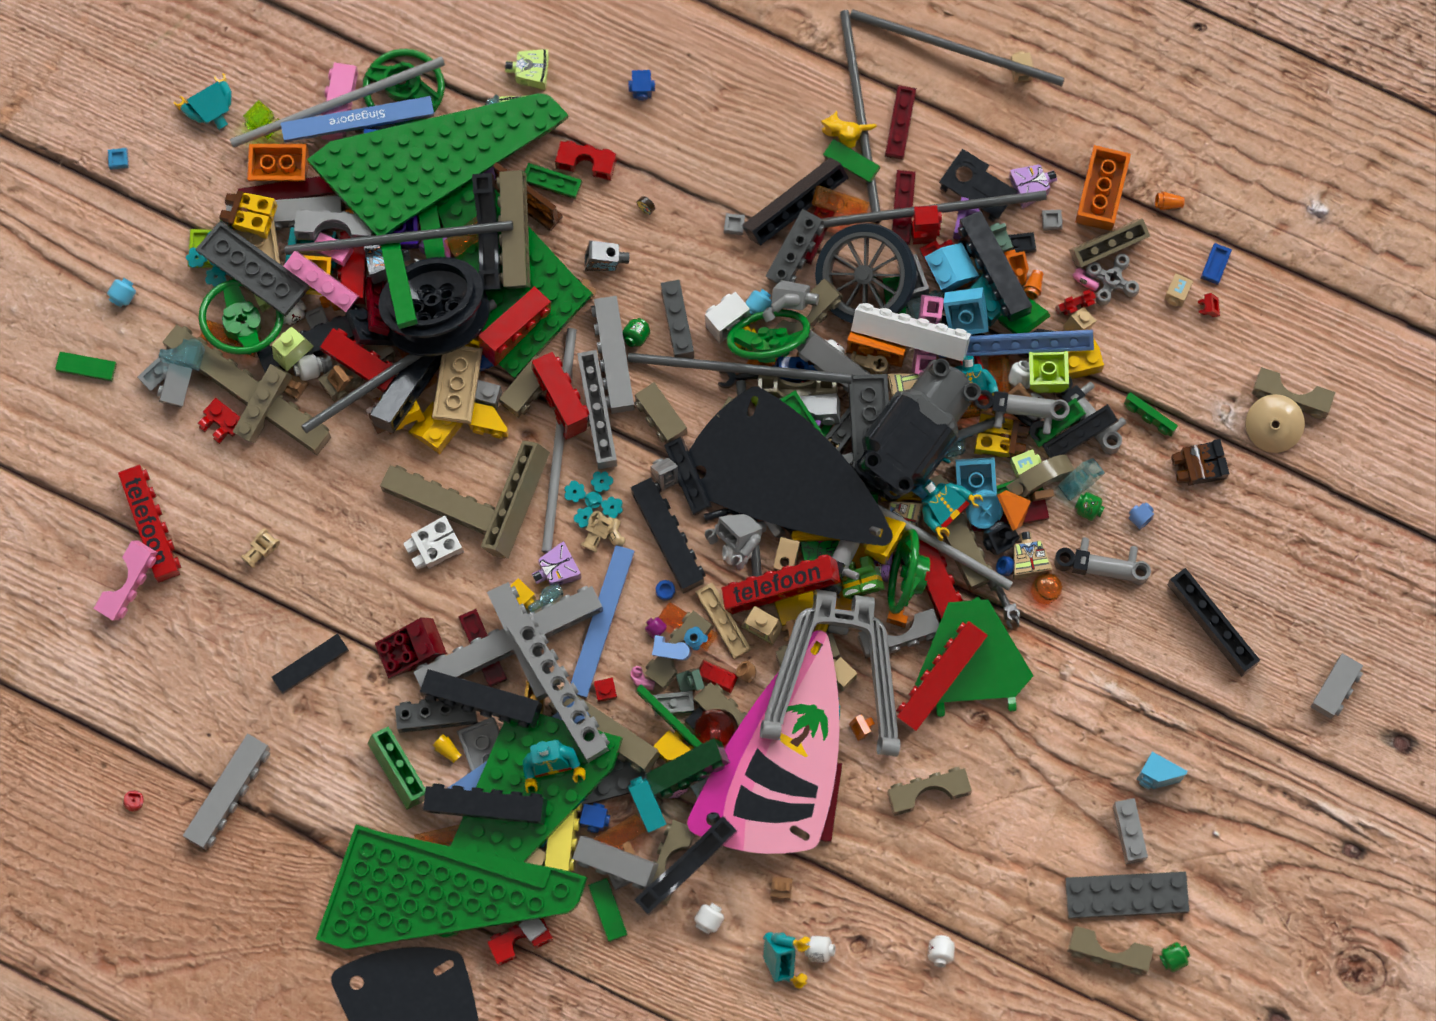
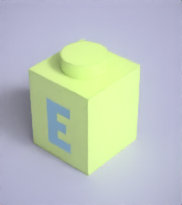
M1033 449L1011 457L1010 461L1016 478H1019L1020 474L1041 463L1040 456L1038 454L1035 455Z

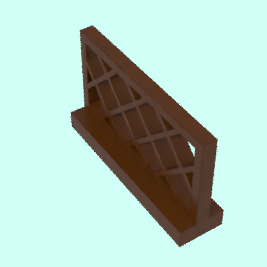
M496 162L493 165L496 179L495 190L500 193V189L497 187V177H500L499 172L508 170ZM527 185L528 215L552 231L563 218V215L557 211L553 203Z

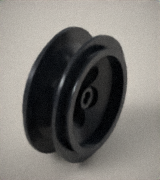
M450 257L423 259L406 266L418 324L399 329L388 282L380 294L379 312L382 320L390 329L388 333L389 339L400 350L417 356L443 355L465 346L483 330L490 313L489 300L484 291L480 274L470 264Z

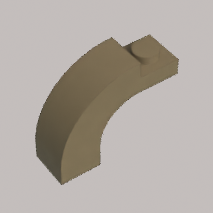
M1058 455L1019 475V478L1006 487L1009 492L1026 498L1047 484L1061 482L1076 470L1067 455Z

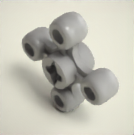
M1126 254L1117 255L1114 260V267L1108 271L1103 270L1096 262L1087 265L1086 275L1091 279L1098 278L1102 280L1104 285L1096 294L1095 299L1099 305H1107L1111 300V292L1116 289L1123 290L1128 297H1134L1138 294L1139 284L1133 280H1124L1121 274L1129 266L1130 260Z

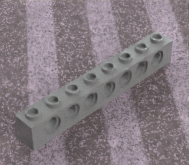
M526 612L507 623L508 630L588 763L609 751L607 737L604 733L599 734L596 729L599 727V724L594 716L590 718L586 711L589 710L584 699L581 701L578 699L576 694L579 691L574 683L569 684L566 679L569 675L564 666L559 667L556 661L559 658L553 649L549 651L546 646L549 641L543 632L539 634L536 627L539 625L534 616L529 617ZM527 632L534 633V637L531 640L524 639V635ZM543 649L544 653L542 656L536 657L534 656L535 650ZM548 665L554 666V670L550 674L544 673V668ZM557 682L564 683L563 689L559 691L554 689V685ZM567 699H573L574 705L572 707H565L564 702ZM577 716L585 717L582 724H575L574 719ZM589 732L595 734L592 741L584 740V736Z

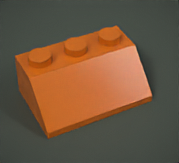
M249 144L247 180L305 181L309 165L307 162L309 158L307 145Z
M850 331L846 352L852 354L855 351L863 356H883L887 359L888 364L902 367L908 346Z

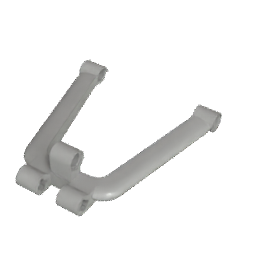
M816 589L813 597V608L803 610L795 621L765 717L761 723L760 738L781 740L780 735L784 716L815 625L829 624L826 632L847 635L848 629L851 627L864 631L868 636L879 731L877 754L897 757L900 751V739H898L888 637L884 624L874 617L875 598L854 595L851 611L835 609L836 592Z

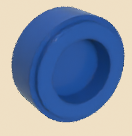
M1007 556L1000 557L996 563L997 573L1002 576L1011 575L1014 570V560Z
M668 580L660 581L656 586L657 597L663 601L672 599L675 595L674 584Z

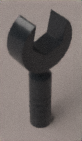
M719 371V373L727 374L729 379L726 383L718 382V385L722 388H731L737 379H758V375L744 373L735 375L733 372Z
M1012 414L1026 426H1030L1029 432L1033 439L1041 441L1037 437V432L1040 428H1043L1044 422L1036 421L1033 423L1028 416Z
M724 508L705 513L704 518L705 521L727 516L729 513L731 515H740L742 513Z

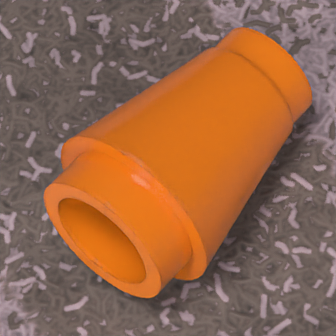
M1164 191L1156 194L1155 207L1160 208V210L1184 207L1185 199L1183 196Z
M1033 270L1023 287V290L1030 299H1037L1041 295L1044 273L1040 270Z

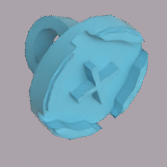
M983 490L976 493L983 497V502L980 499L974 500V503L978 504L979 508H974L971 501H968L970 504L966 508L967 519L979 529L990 528L997 520L1001 519L1004 511L997 494L989 490Z

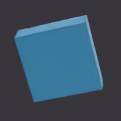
M127 148L108 150L110 170L129 168Z

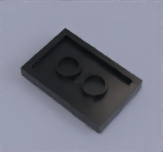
M367 310L347 311L345 315L357 344L395 346L388 335L369 331Z

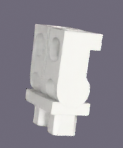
M446 516L412 533V538L403 543L409 554L419 549L421 554L412 559L417 570L426 566L430 569L434 565L464 552Z

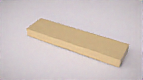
M710 583L697 590L695 594L733 659L735 660L751 651L748 642L731 613L725 610L724 602L714 584Z

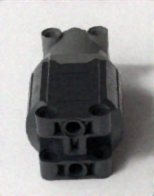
M933 359L919 373V377L911 389L898 391L890 399L863 436L864 454L853 463L852 468L869 488L888 501H895L901 496L906 495L913 489V486L925 485L959 438L957 423L971 403L980 397V387L975 383H970L962 371L950 367L946 360ZM859 463H861L862 468H863L866 472H862V471L859 470V468H858ZM890 490H891L892 492H894L895 494H897V495H896V496L891 495Z

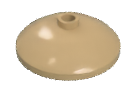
M1273 394L1260 398L1251 406L1246 416V431L1254 445L1266 452L1279 453L1289 450L1298 443L1304 432L1305 420L1302 410L1296 402L1283 395ZM1275 420L1279 422L1277 428L1272 427V422Z

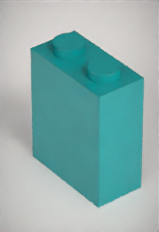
M640 776L631 780L628 789L647 832L649 833L667 825L647 779H642Z

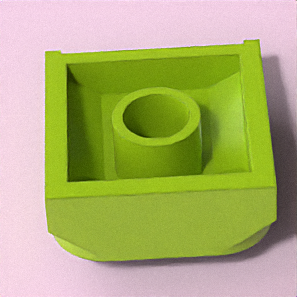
M1068 351L1029 352L1031 390L1037 393L1063 392L1069 388Z

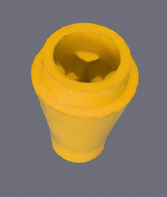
M444 734L432 745L436 752L449 759L452 763L456 762L461 756L449 736L446 737Z

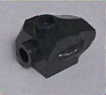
M1008 521L998 522L985 529L983 545L986 550H990L994 555H998L1013 547L1020 536L1016 530L1012 531Z

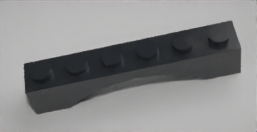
M492 173L472 174L477 224L498 222L494 175ZM498 232L478 234L479 274L483 282L484 291H502Z
M722 816L687 852L634 900L650 915L738 831Z

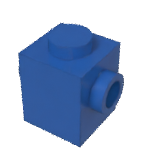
M632 70V81H628L629 92H632L633 99L647 100L652 98L651 91H655V80H651V70Z
M593 803V806L584 804L580 827H585L587 831L592 833L604 832L605 826L609 827L611 815H608V809L605 808V805Z

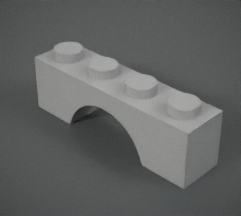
M309 209L296 210L294 234L297 240H315L320 232L329 228L342 229L351 238L373 236V233L356 214H350L345 211L333 213L327 210L320 212Z
M934 609L914 614L913 625L906 633L899 636L887 635L889 653L898 652L901 650V647L907 645L908 647H914L919 644V641L925 639L932 641L939 626ZM864 631L859 632L858 639L865 659L870 658L868 636Z

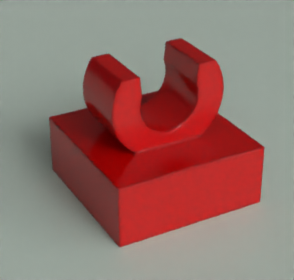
M1212 293L1204 294V299H1200L1198 304L1205 305V308L1199 310V313L1201 315L1208 314L1213 318L1220 316L1219 298Z

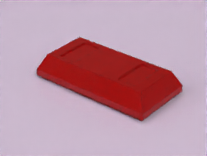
M705 660L702 661L699 667L702 681L708 684L711 682L714 686L718 684L724 691L731 694L738 679L736 674Z

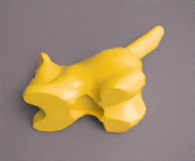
M837 111L821 121L824 126L821 131L827 136L838 137L840 143L848 148L855 147L862 131H870L877 127L876 124L858 125L853 122L841 121L838 118Z

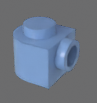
M1142 503L1140 506L1136 505L1129 512V520L1141 530L1153 519L1154 510L1148 503Z

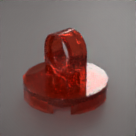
M711 709L703 712L696 720L694 731L696 738L702 743L715 738L721 741L724 747L734 735V725L731 717L722 710Z

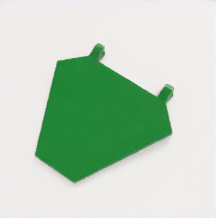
M988 599L948 602L915 685L918 687L922 682L920 678L923 673L933 668L934 664L932 662L935 657L945 652L946 648L944 646L950 638L954 640L957 636L956 630L962 622L966 624L967 621H970L988 636L936 704L937 716H945L944 702L1007 698L1008 710L1016 711V696L1034 675Z

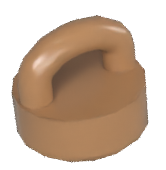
M750 661L741 662L737 667L736 676L747 683L753 681L756 675V667Z

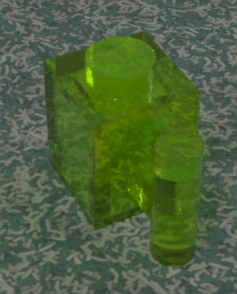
M259 100L243 115L245 126L250 131L270 124L274 120L273 111ZM275 132L265 135L264 137L266 139H269Z

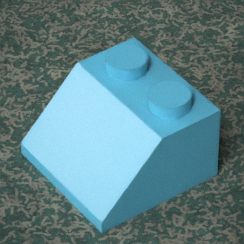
M963 243L942 247L925 256L940 289L944 293L951 292L979 277Z
M983 287L945 292L943 304L948 328L964 329L970 334L989 331Z
M994 457L955 460L957 485L963 486L971 491L973 495L983 490H989L997 494Z
M1152 752L1136 780L1140 781L1139 784L1144 788L1157 789L1181 782L1188 771Z

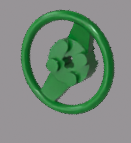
M396 49L386 52L369 66L365 73L362 87L370 85L371 81L377 82L415 67L407 62H401V64H395L394 66L381 65L389 59L409 56L420 59L425 63L433 59L423 52L413 49ZM437 68L433 70L437 79V93L421 80L420 75L406 80L405 84H396L386 88L385 93L397 102L430 96L433 111L435 112L444 96L445 81L441 69ZM371 95L363 97L367 107L375 106ZM429 117L397 122L395 126L425 120Z
M234 279L228 280L215 286L204 297L198 314L200 329L209 343L226 353L249 355L259 352L277 338L283 326L284 315L276 310V323L273 330L264 340L259 342L258 333L261 329L260 313L251 302L245 301L239 288L242 285ZM222 291L226 305L222 317L224 333L227 338L238 341L242 347L224 344L215 338L208 328L206 321L208 306L213 298Z
M781 309L779 312H773L775 317L793 318L802 324L803 329L788 335L786 328L769 329L768 327H762L758 330V334L743 329L753 322L764 319V311L750 315L734 325L728 333L726 342L729 350L738 357L758 360L764 363L776 362L775 358L782 355L785 358L791 351L801 344H805L806 339L809 338L810 323L799 312ZM735 343L741 345L742 347H744V348H746V349H748V350H750V351H745V350H742V349L738 348V347L735 345Z
M908 529L901 537L891 567L888 584V607L893 614H898L904 607H907L914 594H922L927 584L925 578L926 571H930V558L919 555V537L914 529ZM901 559H903L906 566H902L900 577L904 578L901 583L902 595L896 604L897 576Z

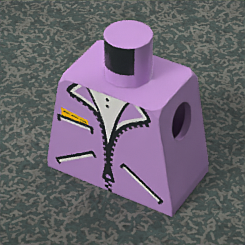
M1033 165L1010 170L1009 179L1013 188L1017 190L1016 194L1046 190V195H1048L1050 191L1049 184L1057 181V176L1054 170L1044 173L1041 165ZM1026 202L1020 204L1023 209L1033 204L1034 202Z
M564 541L539 558L538 562L541 569L532 573L536 584L547 580L551 588L581 579V573Z

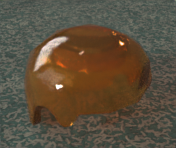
M1044 573L1033 581L1031 593L1038 603L1048 605L1059 598L1063 586L1061 580L1056 575Z

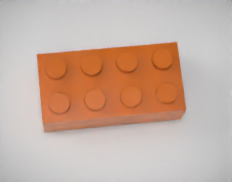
M1094 145L1075 223L1109 231L1113 230L1131 157L1130 153Z

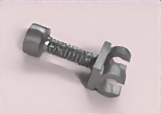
M989 580L987 584L990 590L996 591L1004 608L1003 618L1005 621L1007 620V627L1012 630L1013 627L1010 622L1013 623V620L1017 622L1019 627L1020 611L1017 609L1016 604L1011 605L1002 587Z

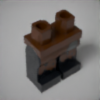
M1221 439L1205 444L1183 447L1181 452L1172 454L1173 466L1183 464L1184 470L1176 472L1177 483H1188V486L1227 479L1230 473L1226 458L1224 457Z

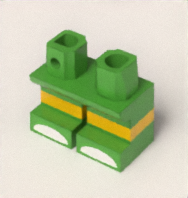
M870 556L859 559L861 568L856 569L855 562L851 561L849 568L852 571L858 572L859 578L854 580L848 577L846 582L843 581L844 589L842 591L845 598L851 600L854 595L865 596L885 590L880 569L874 565L873 559Z

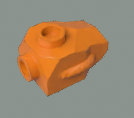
M1014 249L1004 252L1020 284L1024 285L1027 281L1029 270L1025 251L1016 253Z

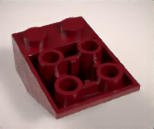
M421 617L375 642L388 679L416 669L422 664H429L435 661V658L447 654L433 618Z

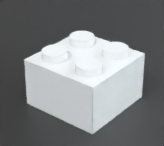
M736 292L731 295L727 294L721 299V303L717 306H711L706 311L705 327L719 343H722L727 339L728 333L734 325L750 316V308Z

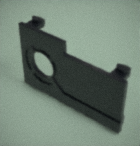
M963 148L939 181L941 184L940 189L945 193L950 189L961 197L969 198V200L1017 193V190L986 172L990 165ZM961 167H967L972 172V178L966 182L959 181L956 177V171ZM1008 205L980 209L989 214L987 219L994 223L996 219L1000 218Z

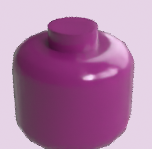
M659 617L650 618L646 621L645 631L653 639H655V635L660 636L667 629V625Z

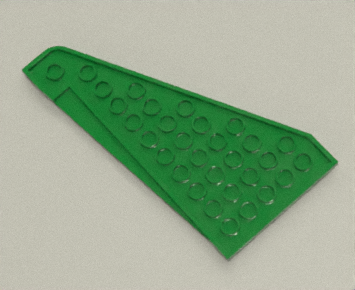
M538 93L330 141L309 157L307 162L375 236L391 234L412 217L471 181L472 174H482L493 167L496 162H501L535 139H540L567 120L569 115L551 96Z
M473 179L436 202L444 228L477 224ZM495 190L498 221V216L501 215V208L498 207L497 201L500 194ZM529 226L530 288L507 289L502 284V291L485 292L489 301L491 299L495 301L497 308L489 313L487 323L482 332L534 286L551 301V312L544 319L542 318L498 363L514 379L517 378L535 355L538 356L594 295L570 272ZM478 234L448 237L455 259L470 264L479 273ZM499 244L500 254H502V246Z
M540 714L536 728L529 726V729L519 727L513 721H510V724L503 723L476 788L484 789L483 792H491V789L502 790L503 794L517 791L522 792V796H530V793L542 794V798L548 800L545 825L463 816L451 847L526 862L614 769L623 738L598 730L600 735L604 733L607 737L609 751L588 763L564 721L561 719ZM587 733L584 736V740L592 741L595 734ZM558 740L563 745L575 750L580 762L579 767L584 768L586 771L585 780H583L582 776L578 775V783L574 782L573 768L572 770L537 778L534 776L533 779L537 782V792H535L534 786H529V793L526 792L525 781L527 778L524 776L523 760L531 752L530 746L536 745L541 741ZM460 932L441 934L436 936L450 938L456 936Z
M356 824L316 940L349 950L565 915L575 910L579 905L587 877L567 870L384 833Z

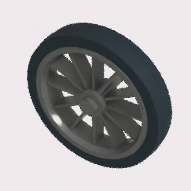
M861 223L840 230L826 242L817 259L815 280L816 286L823 279L828 280L833 285L832 275H854V280L837 289L841 291L851 284L858 282L847 303L841 299V304L836 309L830 310L840 319L853 323L855 308L850 307L862 285L863 303H868L869 284L880 305L878 309L886 308L898 314L904 309L913 295L917 272L914 256L906 242L898 234L881 225ZM864 238V265L852 244V241ZM869 238H872L882 243L869 264ZM847 244L859 265L858 267L838 255ZM885 245L889 247L895 256L872 268ZM837 258L855 269L854 273H832L835 259ZM897 259L900 274H877L876 270ZM900 276L897 290L891 289L877 280L876 277ZM872 281L894 294L885 305Z

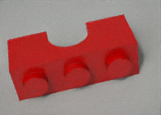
M573 141L560 142L555 160L556 169L575 172L579 162L589 161L593 164V177L612 180L617 161L616 153L612 150H599L591 145L581 146Z
M937 205L914 207V220H912L911 225L913 245L929 244L936 241V238L940 236L942 213L938 212Z
M540 918V921L547 930L532 941L535 949L553 941L544 918ZM519 924L508 929L509 932L503 935L497 933L491 936L490 941L487 942L498 966L517 958L514 953V944L521 938H527Z

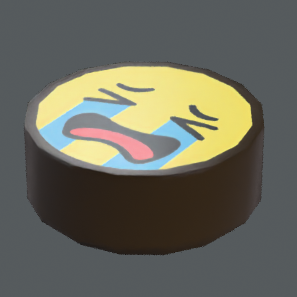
M641 196L637 200L638 207L644 213L650 215L655 210V205L649 198Z

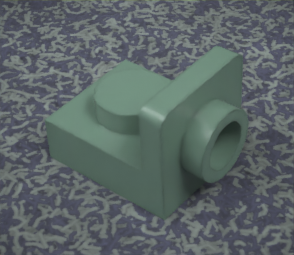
M996 223L991 225L990 229L1003 253L1012 250L1013 245L1006 231V224Z
M693 668L676 674L680 692L698 691L705 688L699 669Z

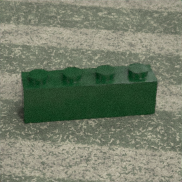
M713 738L646 774L653 795L660 799H667L672 797L674 792L689 788L691 783L706 779L708 774L723 770L725 765L730 762L722 742Z

